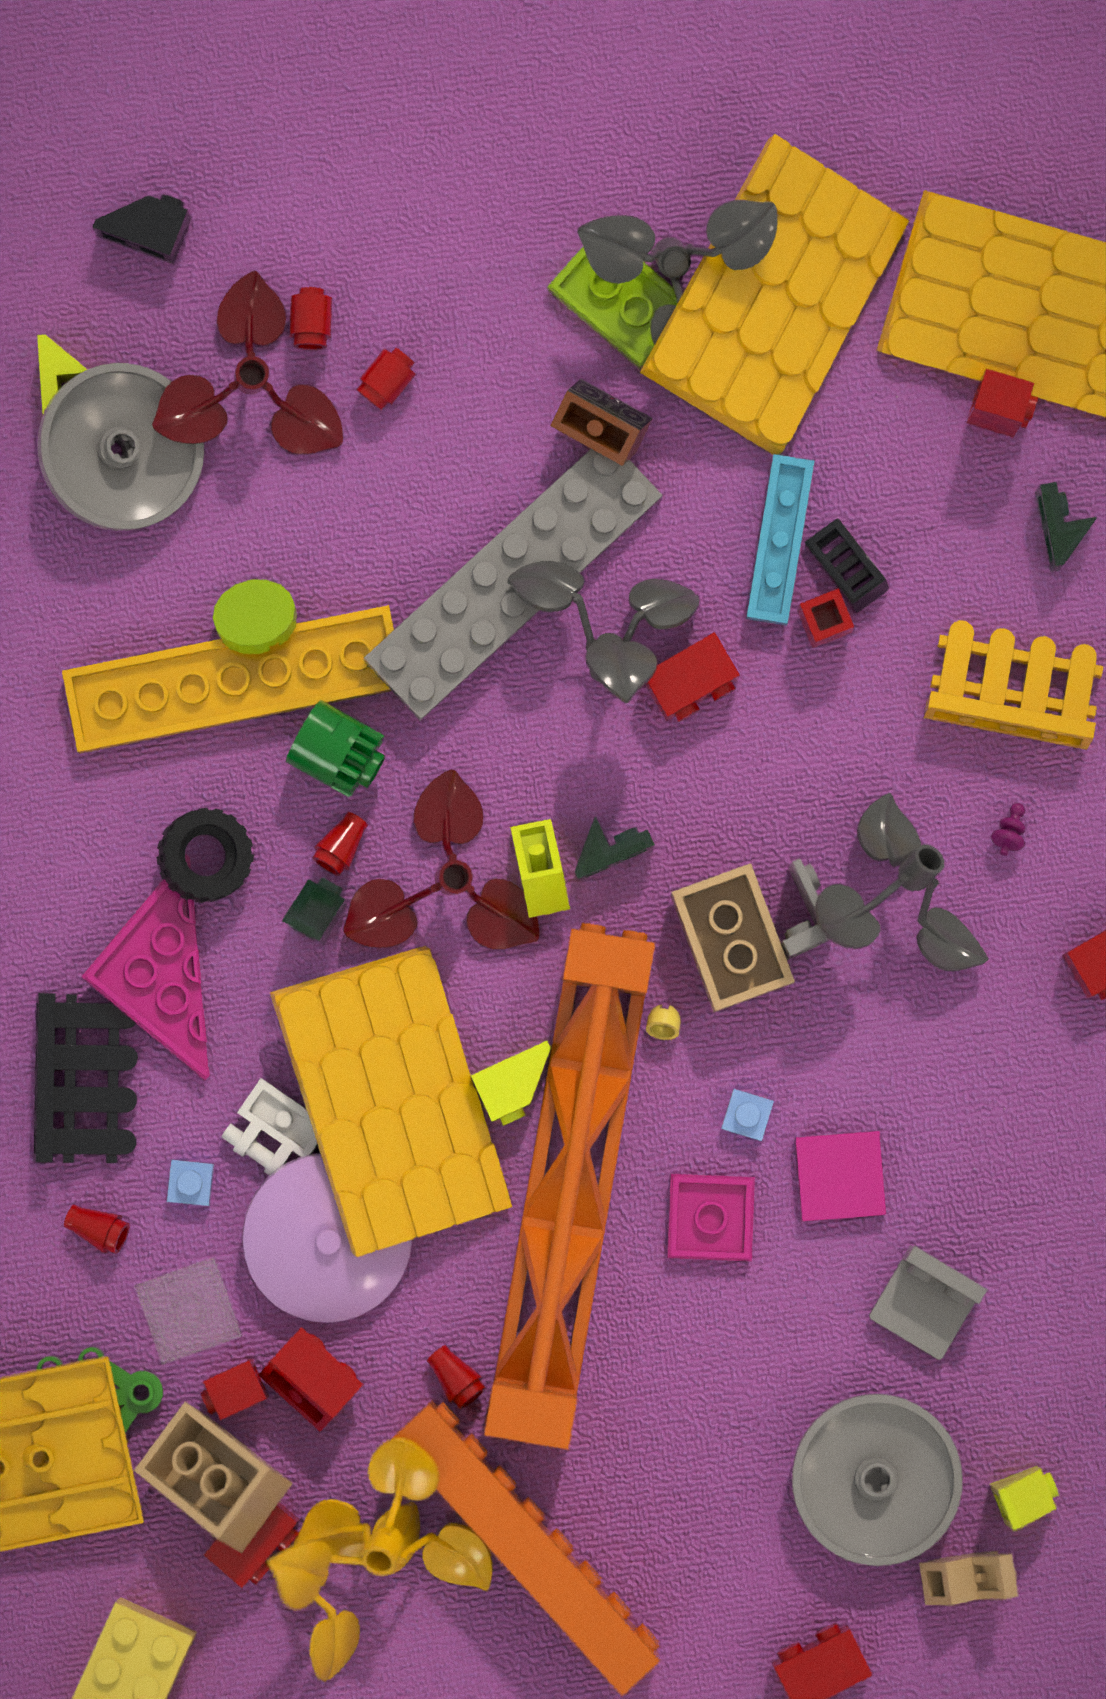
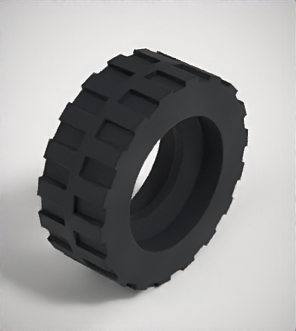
M200 808L178 817L163 832L164 836L158 843L159 856L156 858L157 865H160L161 869L160 875L163 880H166L169 884L168 887L173 892L176 891L180 894L181 898L186 900L193 899L198 903L213 902L232 894V892L244 884L243 881L249 876L251 872L250 865L254 859V854L251 851L253 844L251 838L249 839L246 834V828L236 821L237 818L231 814L223 813V810ZM196 836H212L224 848V864L214 875H198L186 863V847Z

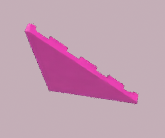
M185 854L186 863L190 868V857ZM164 879L81 978L205 1081L210 1076L207 1059V1040L202 1003L194 900L181 898L179 893L173 892L168 887L169 884Z

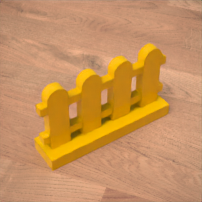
M963 620L956 621L951 625L948 636H939L937 647L945 649L940 676H932L930 687L938 689V692H930L925 706L924 718L1085 750L1088 749L1094 738L1096 726L1095 722L1086 721L1087 718H1095L1097 706L1089 705L1093 678L1101 679L1104 667L1096 665L1097 654L1093 647L1081 644L1074 648L1070 660L1055 657L1056 646L1054 641L1049 637L1040 636L1032 642L1029 652L1014 649L1015 637L1013 633L1004 628L995 630L991 634L988 644L973 641L974 629L972 625ZM970 654L986 657L981 684L966 681ZM1011 662L1027 665L1022 692L1007 689ZM1052 670L1067 672L1063 700L1048 697ZM963 694L977 696L979 700L963 697ZM1004 702L1019 704L1020 707L1004 705ZM1045 711L1060 712L1061 715L1048 714Z

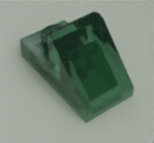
M1057 482L1039 485L1035 492L1050 570L1054 572L1059 571L1066 563L1097 517L1064 522L1063 517L1069 516L1067 497L1065 492H1058Z
M595 816L575 869L574 875L577 881L584 880L654 848L655 844L648 829L641 833L638 832L637 827L628 829L614 836L616 844L609 847Z

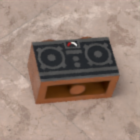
M580 379L567 390L550 426L623 466L636 454L653 418Z

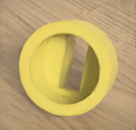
M657 1005L648 1016L646 1032L660 1040L675 1039L679 1035L681 1025L678 1011L671 1005H669L668 1009L662 1008V1005Z

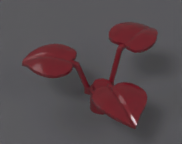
M257 271L249 272L235 282L220 303L217 313V327L223 340L229 344L245 342L247 357L237 364L234 381L215 396L212 384L201 376L190 374L176 378L166 387L160 398L152 423L153 429L163 437L178 443L200 444L216 438L224 430L228 422L227 412L219 402L226 399L237 389L250 395L257 394L263 390L274 404L281 408L272 417L271 431L275 441L284 450L293 454L308 455L337 448L343 443V428L340 417L330 399L322 391L310 385L298 384L289 390L284 402L274 391L272 384L267 382L269 378L268 366L264 360L255 356L253 343L259 346H267L275 342L285 328L286 312L280 298L266 284Z
M448 770L429 783L420 795L413 814L415 830L423 841L427 843L443 842V849L448 862L437 869L435 884L404 900L403 890L393 881L375 879L365 883L355 892L343 927L345 936L350 940L363 946L374 948L393 947L403 943L414 933L418 923L415 913L408 906L440 891L449 896L466 892L470 899L476 903L467 913L466 924L470 935L480 945L490 949H507L538 941L540 936L537 916L529 918L523 890L511 881L492 879L483 886L479 896L474 891V886L471 885L473 880L471 868L465 862L457 860V855L454 854L451 848L450 841L455 844H465L475 838L481 830L484 818L481 802L456 770Z

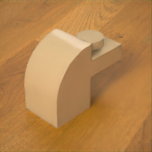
M998 1551L976 1552L919 1563L925 1605H956L977 1599H1009L1018 1597L1016 1571L1012 1554H998Z

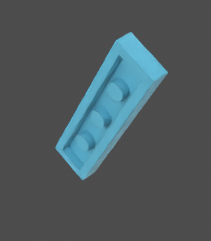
M773 454L746 619L785 626L788 624L815 462L813 460Z

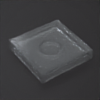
M215 1257L134 1285L162 1365L243 1336Z

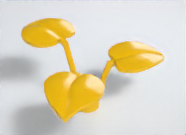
M394 1438L381 1444L375 1450L368 1465V1476L372 1486L382 1493H395L385 1526L376 1529L371 1536L370 1525L368 1523H361V1517L356 1508L340 1500L328 1499L316 1503L308 1511L299 1535L294 1541V1545L309 1540H321L328 1544L332 1555L362 1556L364 1567L372 1574L378 1576L389 1575L394 1571L397 1562L404 1564L408 1556L424 1546L422 1552L424 1565L432 1575L440 1580L456 1585L473 1586L484 1591H488L492 1581L493 1562L490 1550L468 1526L448 1523L443 1526L439 1536L434 1533H428L406 1549H403V1537L400 1531L393 1527L402 1501V1495L411 1500H423L434 1493L439 1481V1471L434 1460L416 1443L405 1438Z
M413 1501L407 1504H400L393 1527L400 1531L403 1537V1549L419 1540L420 1516L418 1507ZM390 1509L378 1519L373 1532L385 1526ZM314 1539L294 1545L267 1562L276 1578L280 1596L286 1606L299 1610L315 1601L327 1613L328 1619L321 1620L316 1624L310 1640V1659L314 1672L318 1679L326 1682L333 1678L354 1654L359 1642L360 1625L354 1613L344 1610L337 1614L335 1608L318 1593L328 1578L330 1563L363 1565L362 1557L332 1555L327 1543ZM413 1554L408 1556L404 1564L397 1562L394 1571L389 1575L401 1570L409 1562Z

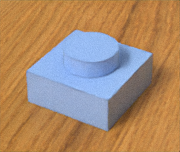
M733 1089L721 1129L762 1141L774 1101Z
M171 1160L167 1202L210 1206L214 1164Z

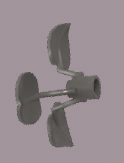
M732 200L720 205L709 216L706 225L707 238L715 246L713 249L694 247L693 244L684 246L679 239L674 237L660 240L653 248L656 238L652 228L644 220L629 215H613L592 220L578 228V235L594 272L600 278L611 283H624L635 279L643 269V261L652 262L655 260L662 274L670 278L678 304L683 295L679 277L685 275L691 265L690 256L692 254L716 257L721 254L725 264L733 270H744L758 264L767 255L775 239L778 222L777 209L771 201ZM662 305L655 310L650 325L654 345L676 305Z
M555 561L535 562L519 568L507 580V583L514 588L517 595L526 604L540 611H561L568 608L572 601L576 603L586 637L587 652L585 658L586 664L590 669V675L625 704L653 677L657 669V659L654 653L643 644L631 641L639 622L645 618L652 627L657 629L677 627L694 615L699 607L700 600L699 596L691 589L669 580L647 579L641 581L629 593V604L638 612L634 614L623 639L614 633H604L598 639H594L584 599L577 593L584 586V578L573 567Z
M891 793L877 799L866 809L860 818L857 827V837L862 849L870 858L876 861L889 860L891 866H899L898 879L866 905H864L863 899L858 892L848 886L833 884L825 888L819 894L815 906L816 921L821 931L828 939L839 946L849 949L867 947L876 940L881 931L879 922L870 911L875 909L901 886L909 891H920L926 888L917 919L923 928L917 933L916 937L918 947L923 956L932 965L944 971L954 972L983 965L989 958L976 938L955 915L937 907L931 908L928 911L933 891L939 885V881L935 877L945 866L942 854L931 845H921L916 829L898 808Z

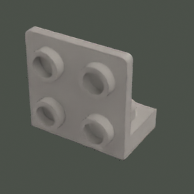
M800 858L792 861L788 869L815 926L812 927L810 921L807 920L786 930V933H784L786 939L782 941L781 946L787 960L830 941L821 931L816 921L815 906L818 898L816 890H818V887H821L820 881L812 865L804 866Z
M910 1245L871 1310L869 1318L940 1360L945 1355L975 1303L980 1304L988 1289L918 1247Z

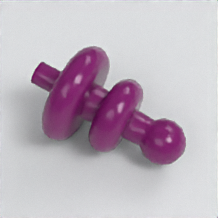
M1021 803L1012 804L1010 807V817L1002 818L999 822L1001 829L995 830L991 834L992 842L1001 848L1000 854L1003 856H1007L1009 850L1019 851L1025 846V841L1020 836L1026 829L1025 825L1020 821V818L1025 814V807Z

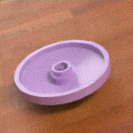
M321 1153L294 1159L269 1175L255 1192L248 1206L242 1234L243 1250L248 1270L265 1297L292 1316L323 1323L345 1321L358 1317L384 1301L397 1286L405 1272L412 1240L356 1257L351 1251Z

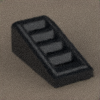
M838 518L804 542L856 613L889 590L886 578ZM840 536L843 542L824 554L821 549ZM851 550L853 554L836 567L833 566L832 562ZM861 564L863 568L846 581L843 579L842 576ZM871 577L872 580H870L868 583H866L864 586H862V587H861L860 589H858L857 591H855V592L853 591V589H855L856 587H858L860 584H862L863 582H865L867 579H869V578Z

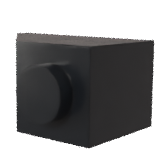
M162 194L160 199L148 195L95 219L92 228L97 237L174 264L191 217L188 209L183 208L185 203L181 200Z

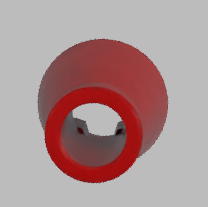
M347 812L343 819L314 846L316 852L312 857L313 861L324 870L336 876H340L344 869L349 870L368 824L356 814Z
M75 1204L70 1207L64 1220V1228L73 1231L103 1254H106L108 1251L117 1254L123 1247L130 1229V1224L122 1220V1215L82 1208Z
M446 1345L436 1350L427 1359L449 1403H455L460 1410L470 1405L486 1390V1387L481 1382L483 1377L451 1352Z

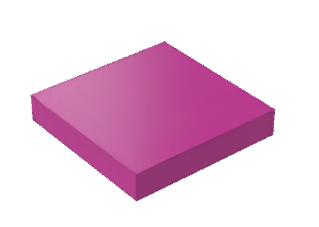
M879 1131L795 1137L802 1221L886 1215Z
M670 1174L667 1258L752 1262L755 1177Z

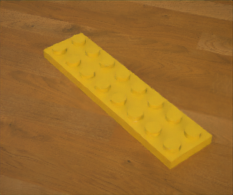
M387 605L297 623L288 640L281 645L278 642L270 646V651L261 654H243L231 650L223 643L222 639L62 670L77 752L80 754L314 707L319 700L330 704L390 692L391 689L363 661L364 657L394 630L390 607Z

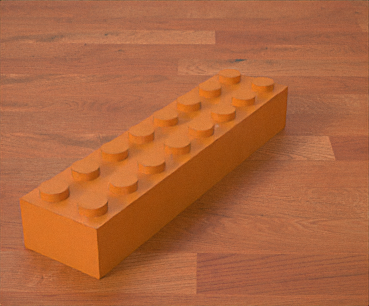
M431 1400L393 1435L392 1439L405 1438L408 1441L411 1440L430 1455L439 1471V1481L436 1490L623 1696L660 1662L659 1652L657 1651L661 1647L658 1644L659 1640L644 1623L636 1627L628 1617L632 1614L628 1605L615 1591L609 1596L600 1587L603 1583L600 1574L586 1559L581 1564L576 1561L571 1555L574 1551V1546L558 1528L552 1533L542 1523L545 1519V1514L529 1496L522 1501L513 1491L517 1487V1483L501 1465L494 1469L486 1461L485 1457L488 1455V1450L472 1433L466 1438L458 1430L456 1425L460 1419L447 1404L442 1402L437 1406Z

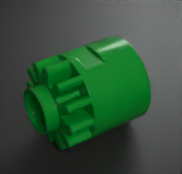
M319 700L298 732L287 755L286 763L341 794L350 797L359 785L368 788L380 770L386 755L378 752L384 735L328 703Z

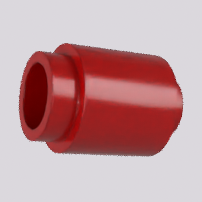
M302 287L299 289V294L291 296L290 337L294 338L293 346L304 350L327 348V339L331 338L332 297L324 295V289Z
M397 347L391 353L384 348L360 377L362 383L356 390L382 411L387 403L390 405L394 403L416 374L410 369L415 362Z

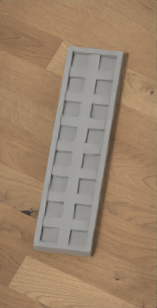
M590 449L368 653L363 661L421 721L540 611L526 604L517 595L514 588L507 583L509 576L513 572L531 563L555 561L567 564L581 573L657 503L663 495L630 460L622 466Z

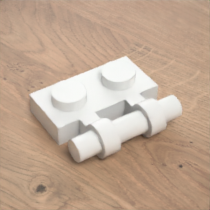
M262 1078L237 1112L251 1122L247 1129L242 1132L230 1124L221 1136V1138L234 1146V1152L242 1157L248 1155L264 1166V1172L268 1175H271L278 1168L288 1163L287 1160L292 1152L301 1157L311 1155L318 1145L307 1109ZM262 1130L282 1143L275 1154L256 1141Z

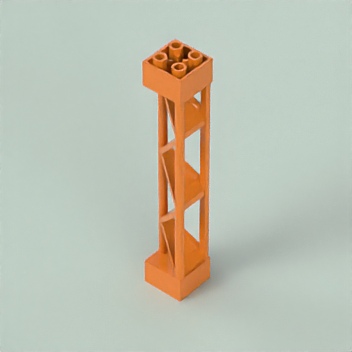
M581 923L580 930L571 929L496 1372L484 1432L486 1436L569 1450L582 1362L644 1000L647 994L655 943L647 942L648 934L623 930L622 937L605 934V926ZM577 985L590 987L572 1015ZM618 992L631 994L626 1026ZM556 1109L564 1147L544 1176ZM609 1121L599 1184H597L590 1148ZM528 1271L536 1309L516 1337ZM582 1280L570 1347L562 1310Z

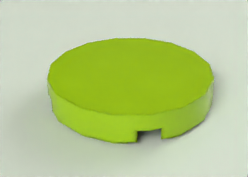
M266 579L247 580L235 584L221 595L214 606L213 613L215 629L223 643L229 649L243 654H261L270 651L269 647L278 642L281 645L289 639L296 627L297 611L291 593L281 584Z

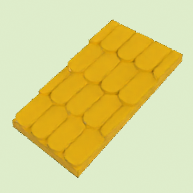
M774 134L767 140L735 200L758 202L771 201L775 204L778 221L777 231L769 252L758 264L744 270L730 269L725 264L721 254L716 257L703 256L640 373L772 455H779L792 439L814 394L818 392L851 326L855 324L877 279L882 275L910 220L898 212L892 211L884 203L862 189H858L853 183L828 167L825 168L823 164ZM710 244L708 248L713 249L715 246Z
M924 190L876 351L980 381L987 368L1033 382L1034 387L1031 395L1040 399L1106 417V242Z
M426 946L418 947L270 992L351 1251L356 1257L512 1207L495 1145L490 1138L478 1093L473 1086L454 1017L450 1013L437 965L432 957L430 948Z
M109 1357L90 1358L0 1377V1552L144 1523Z

